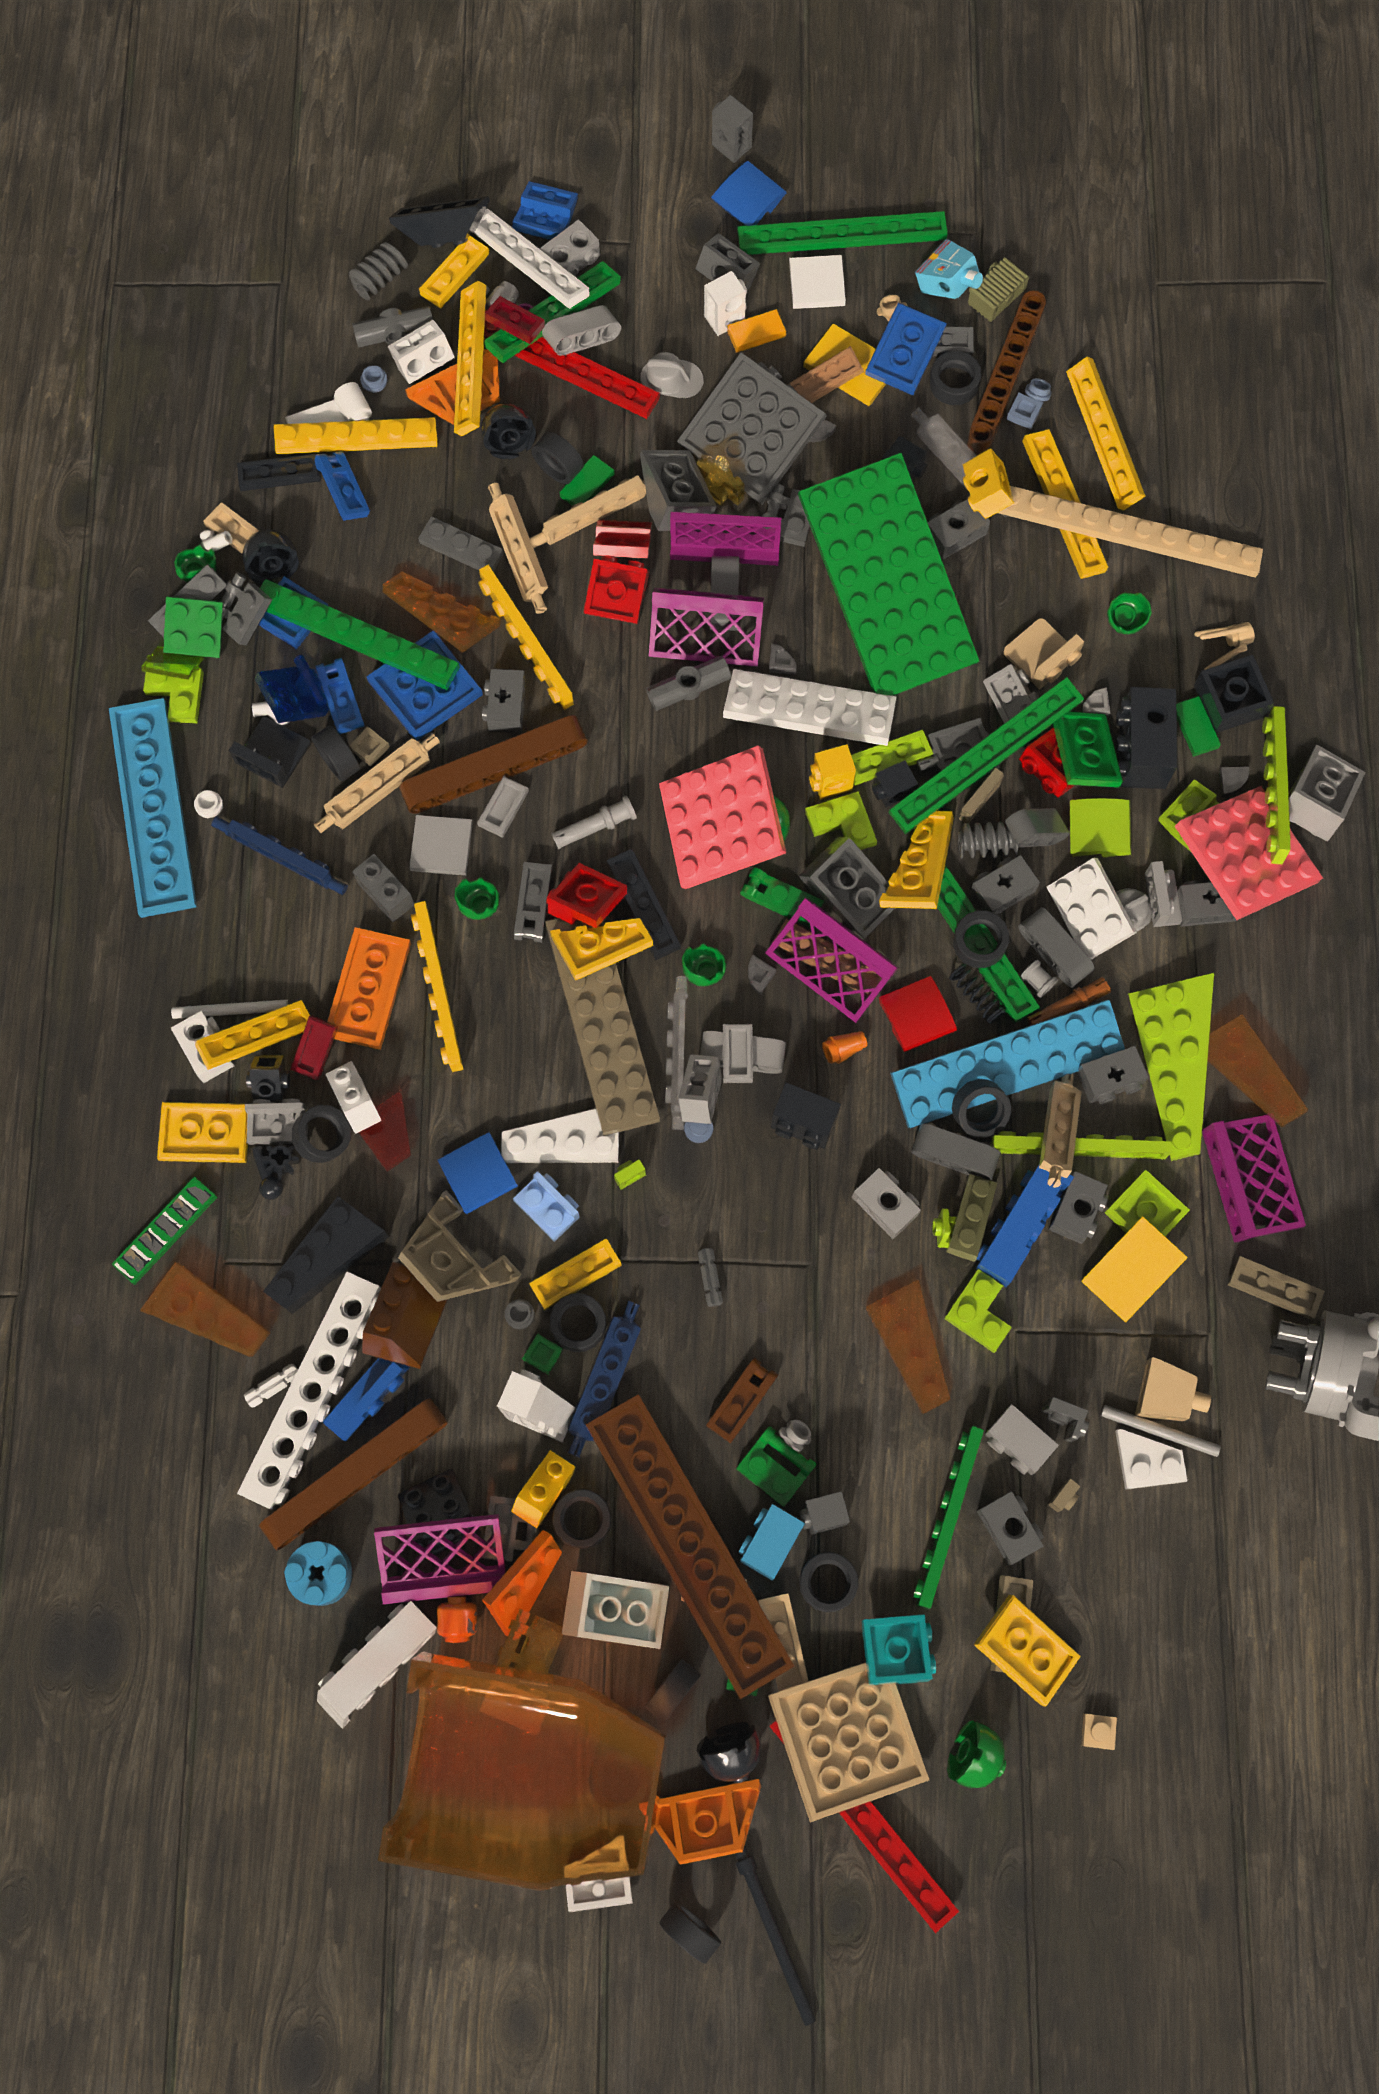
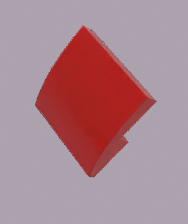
M598 520L596 538L593 545V556L648 558L652 522Z
M931 976L879 997V1003L889 1019L892 1031L904 1052L957 1031L956 1024L946 1002Z

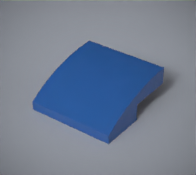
M747 161L724 181L711 198L741 224L752 226L757 225L766 212L771 214L787 192Z
M529 181L521 195V206L513 220L512 228L518 232L552 240L569 227L577 203L578 193Z
M489 1132L438 1159L465 1214L518 1187Z

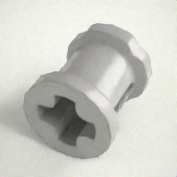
M1036 960L1022 973L1020 978L1022 981L1026 980L1038 991L1037 995L1041 998L1058 982V979L1056 977L1052 978L1040 966L1041 962Z

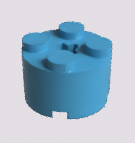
M320 1541L306 1543L299 1547L288 1560L284 1571L288 1589L296 1599L305 1604L316 1606L333 1604L339 1601L350 1588L352 1563L348 1555L335 1545ZM316 1568H325L322 1572L323 1580L314 1579L316 1575L314 1570Z

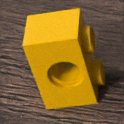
M991 448L962 464L965 473L963 482L970 492L968 502L973 511H979L987 519L1014 504L1004 463Z
M848 745L815 753L814 763L810 765L812 775L809 776V781L813 792H818L820 800L852 791L856 768Z
M550 1450L517 1495L511 1512L537 1528L568 1485L575 1466Z

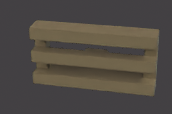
M997 768L992 771L962 808L961 816L959 817L962 822L970 823L1001 785L1004 777L1003 772Z

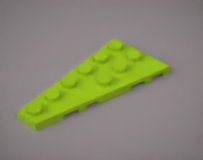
M1214 973L1128 994L1166 1141H1171V1161L1199 1155L1201 1151Z

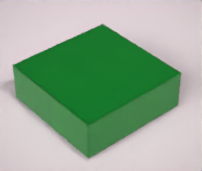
M537 1333L522 1360L549 1375L564 1349Z

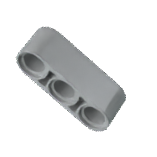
M602 305L553 319L545 325L542 335L557 355L562 356L614 340L620 334L621 325L608 308Z
M705 1031L702 1036L700 1055L719 1057L720 1067H723V1032ZM752 1036L753 1071L771 1074L782 1073L786 1043L777 1039Z

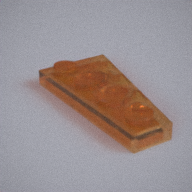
M400 572L383 584L382 592L462 653L500 627V618L494 615L489 618L481 614L480 609L471 604L466 607L456 602V597L448 593L439 594L433 591V586L404 572Z
M1243 1015L1238 1016L1210 1033L1207 1061L1276 1123L1284 1127L1308 1112V1108Z
M178 1262L173 1264L140 1310L249 1357H253L271 1333Z
M919 1280L868 1305L865 1309L921 1413L925 1414L948 1402L950 1397Z

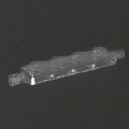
M917 408L911 414L921 425L917 430V435L965 486L963 482L965 473L962 464L975 458L976 455L938 414L928 418L920 408Z
M685 976L676 977L674 1002H668V1019L673 1020V1030H667V1047H672V1058L666 1059V1075H672V1085L666 1086L665 1103H671L673 1130H684L678 1098L684 1079L686 999L688 998V978Z

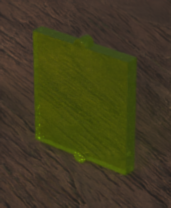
M157 646L151 655H147V660L141 666L143 672L189 680L193 673L199 670V665L204 660V656L164 653V647Z

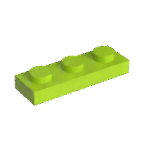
M920 730L889 741L888 746L878 745L851 755L856 768L854 785L872 780L875 777V773L906 760L908 766L917 764V760L931 757L933 752L924 731Z

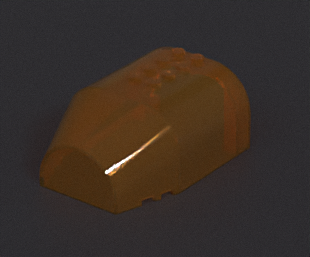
M421 1652L412 1659L406 1693L413 1694L419 1689L416 1726L403 1795L396 1814L383 1827L378 1861L538 1891L571 1884V1886L580 1885L582 1882L599 1879L606 1881L644 1875L661 1792L667 1735L577 1678L428 1652Z

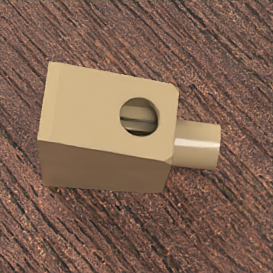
M1152 1357L1146 1361L1135 1415L1141 1418L1185 1421L1190 1418L1192 1409L1207 1413L1211 1404V1395L1196 1391L1197 1376Z

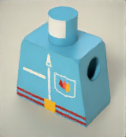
M947 239L915 272L921 293L953 299L959 298L968 287L979 288L983 281V275L978 270L974 254Z

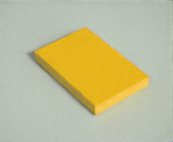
M832 324L805 359L803 367L812 370L851 346L864 372L838 388L870 406L886 385L865 375V371L876 349L837 325Z
M162 1102L157 1159L159 1161L246 1163L248 1114L245 1111V1104Z
M1142 1216L1082 1279V1282L1126 1323L1188 1257Z
M1008 1595L974 1643L983 1654L1036 1702L1045 1707L1081 1657L1014 1595Z

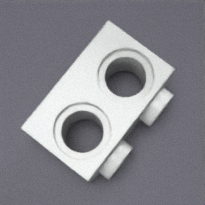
M732 271L704 285V317L717 336L727 331V325L745 320L747 288L741 279H737Z
M434 320L388 346L399 371L409 384L421 379L427 373L443 366L454 358L443 331Z
M200 1011L171 1027L195 1073L203 1083L234 1067L232 1061L208 1070L195 1047L196 1040L221 1031L213 1017L207 1018ZM197 1029H205L202 1037L198 1039L192 1038L193 1033Z
M352 1061L326 1073L336 1098L355 1134L382 1121Z

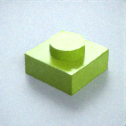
M629 1160L617 1168L618 1172L614 1174L615 1181L620 1190L646 1176V1171L640 1160L634 1163L632 1160Z

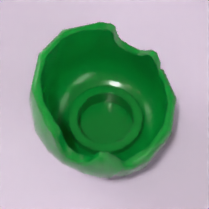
M201 545L196 546L194 549L183 550L177 554L174 561L177 575L187 583L207 564L215 571L217 569L214 550L211 548L209 551H206Z
M1124 592L1110 602L1107 610L1109 625L1121 634H1135L1148 624L1152 614L1150 602L1139 592Z
M480 877L475 881L463 879L455 888L454 898L460 912L465 917L480 920L491 917L497 911L500 895L494 884L486 880L484 881Z
M703 943L694 949L691 947L686 948L682 956L683 972L690 983L697 986H710L719 982L725 975V956L717 948Z

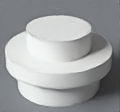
M206 790L197 795L194 807L200 816L212 818L221 812L223 801L218 793Z

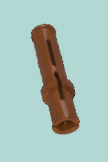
M1100 977L1083 988L1077 987L1073 989V993L1028 1016L1026 1018L1029 1026L1090 1006V1003L1111 993L1107 981Z

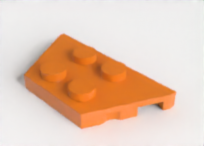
M487 349L483 351L480 411L500 402L498 359ZM457 364L405 389L406 395L410 400L453 425Z
M759 1779L642 1802L640 1806L681 1865L743 1852L760 1793L761 1782Z

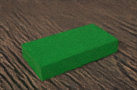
M593 455L577 476L559 492L560 498L571 506L594 498L615 475L614 469Z
M1200 697L1177 703V722L1192 756L1195 757L1218 749L1221 745Z

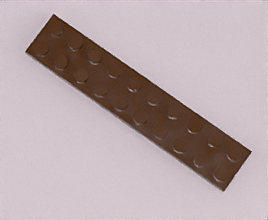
M639 1394L587 1423L586 1427L739 1699L793 1668L792 1660Z

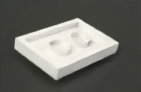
M1092 858L1047 886L1074 941L1090 960L1137 933L1098 858Z

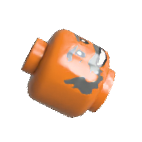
M465 1595L448 1597V1602L441 1603L437 1607V1633L445 1637V1642H467L470 1640V1636L477 1632V1606L472 1602L466 1601Z

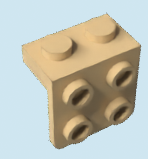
M1040 618L1005 647L1004 655L1019 670L1022 668L1029 680L1040 690L1048 682H1054L1061 675L1064 668L1068 665H1074L1080 659L1084 641L1076 634L1067 642L1046 620Z

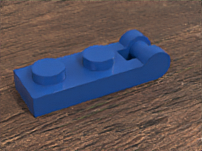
M339 451L333 452L330 456L326 454L316 455V468L318 471H321L342 520L367 517L370 512L369 507L345 454Z
M342 657L335 659L334 663L325 666L323 663L316 665L315 667L337 732L343 734L364 727L365 725ZM339 674L338 677L328 679V676Z

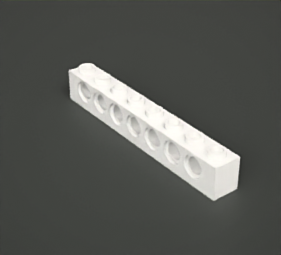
M346 1272L237 1494L276 1511L278 1506L284 1505L290 1491L287 1489L291 1478H296L303 1466L301 1458L305 1450H310L316 1440L317 1434L314 1431L319 1421L324 1422L330 1411L331 1406L328 1405L332 1394L337 1395L344 1382V1378L341 1376L346 1366L350 1367L356 1358L357 1350H355L359 1339L363 1340V1330L381 1290L378 1285ZM355 1302L361 1303V1312L357 1316H348V1307ZM342 1329L347 1330V1340L342 1344H336L334 1341L336 1332ZM326 1357H334V1367L330 1371H322V1360ZM313 1384H319L321 1386L320 1395L315 1399H309L307 1396L309 1387ZM302 1411L306 1412L307 1422L302 1427H296L294 1425L295 1415ZM291 1439L294 1444L292 1452L288 1455H282L280 1452L282 1442ZM277 1467L280 1471V1477L275 1483L269 1484L266 1474L269 1469Z

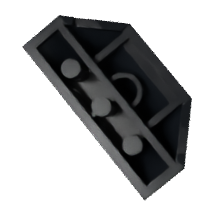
M488 196L403 207L389 217L392 225L420 246L431 245L432 248H436L448 242L459 245L467 242L468 237L476 231L490 200Z

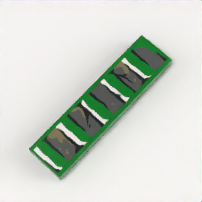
M194 1177L120 1254L112 1265L132 1284L136 1285L218 1197Z

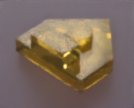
M702 455L697 461V466L713 500L722 505L729 499L739 506L744 500L745 486L739 476L733 477L732 471L728 467L730 463L726 457L717 456L713 459L711 455Z

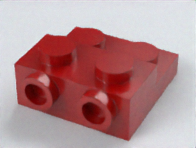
M605 555L601 557V560L594 559L584 614L638 624L650 571L644 568V563L628 561V565L617 563L618 558Z
M1054 728L1027 746L1019 758L1022 762L1023 770L1028 774H1034L1042 782V788L1045 792L1053 793L1059 798L1075 786L1067 785Z
M578 863L572 871H568L565 874L560 885L549 892L546 900L548 913L570 924L580 920L597 928L627 894V885Z

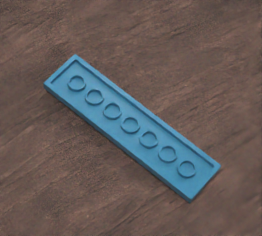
M164 698L109 708L138 915L143 918L196 908L197 903L166 701Z
M1105 1000L890 1072L907 1127L912 1128L953 1114V1098L958 1090L967 1082L976 1079H988L996 1083L1006 1095H1010L1067 1074L1078 1072L1081 1064L1124 1050L1125 1047L1110 1000ZM991 1094L977 1096L970 1102L967 1109L995 1100L996 1098Z

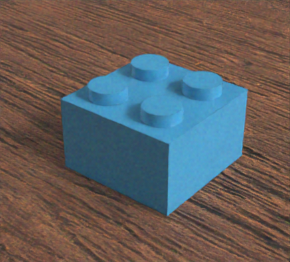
M773 1504L769 1510L763 1507L753 1525L758 1528L754 1538L748 1535L738 1552L743 1555L740 1562L772 1581L805 1523Z

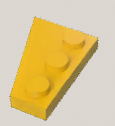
M640 918L607 922L604 926L597 928H587L585 925L578 926L576 930L570 931L550 930V935L575 981L653 946V940Z

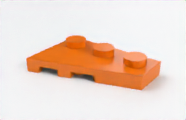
M544 1530L541 1531L482 1600L504 1634L512 1640L515 1639L562 1554L552 1535Z

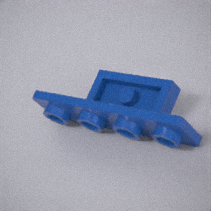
M378 1358L326 1417L323 1423L343 1441H347L369 1415L373 1417L384 1404L382 1400L389 1391L394 1393L404 1381L402 1376L411 1366Z

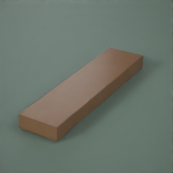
M785 920L775 939L787 925L789 920ZM797 924L794 925L796 937L812 935L810 931ZM791 930L784 939L792 938ZM821 937L816 938L818 954L834 952V945ZM812 938L796 940L799 957L814 955ZM792 941L781 942L778 949L794 957ZM838 947V952L845 951ZM850 953L839 955L841 972L857 970L856 958ZM835 955L819 958L822 973H837ZM815 958L800 960L816 969ZM860 961L861 969L869 968ZM874 971L862 972L864 989L875 988L882 980V977ZM858 973L842 975L844 985L854 990H860ZM831 976V978L838 981V976ZM864 992L865 996L869 997V995L872 993Z

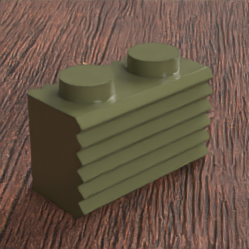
M1004 257L1000 263L994 262L990 266L979 288H969L968 304L973 309H976L977 312H980L981 315H984L989 322H992L1026 290L1029 276Z

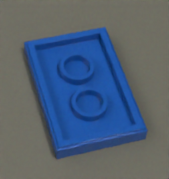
M898 303L869 362L865 375L914 395L946 329L947 323Z

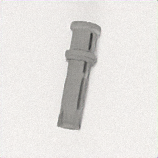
M626 795L622 801L608 807L605 805L601 806L598 813L551 834L559 850L606 827L608 830H612L616 824L630 818L635 820L637 817Z

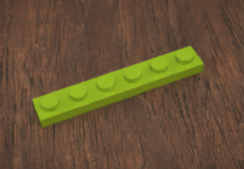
M1273 706L1269 716L1264 718L1262 732L1266 734L1263 756L1267 757L1264 779L1268 780L1265 803L1269 804L1266 827L1270 828L1266 848L1267 852H1271V864L1282 865L1291 850L1285 707Z
M1003 1131L993 1136L990 1146L999 1150L1001 1154L1041 1155L1044 1133L1033 1132L1028 1133L1027 1136H1016L1015 1132ZM1092 1134L1087 1135L1086 1138H1076L1074 1156L1166 1159L1172 1153L1171 1141H1163L1162 1137L1157 1136L1146 1137L1145 1140H1133V1137L1128 1135L1116 1136L1115 1139H1104L1103 1135Z

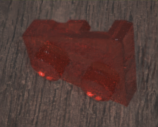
M400 1092L376 1107L382 1121L358 1132L387 1172L411 1156L403 1100Z

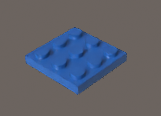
M434 630L415 644L459 663L460 668L448 690L388 664L382 665L367 676L370 685L416 741L483 695L481 688Z

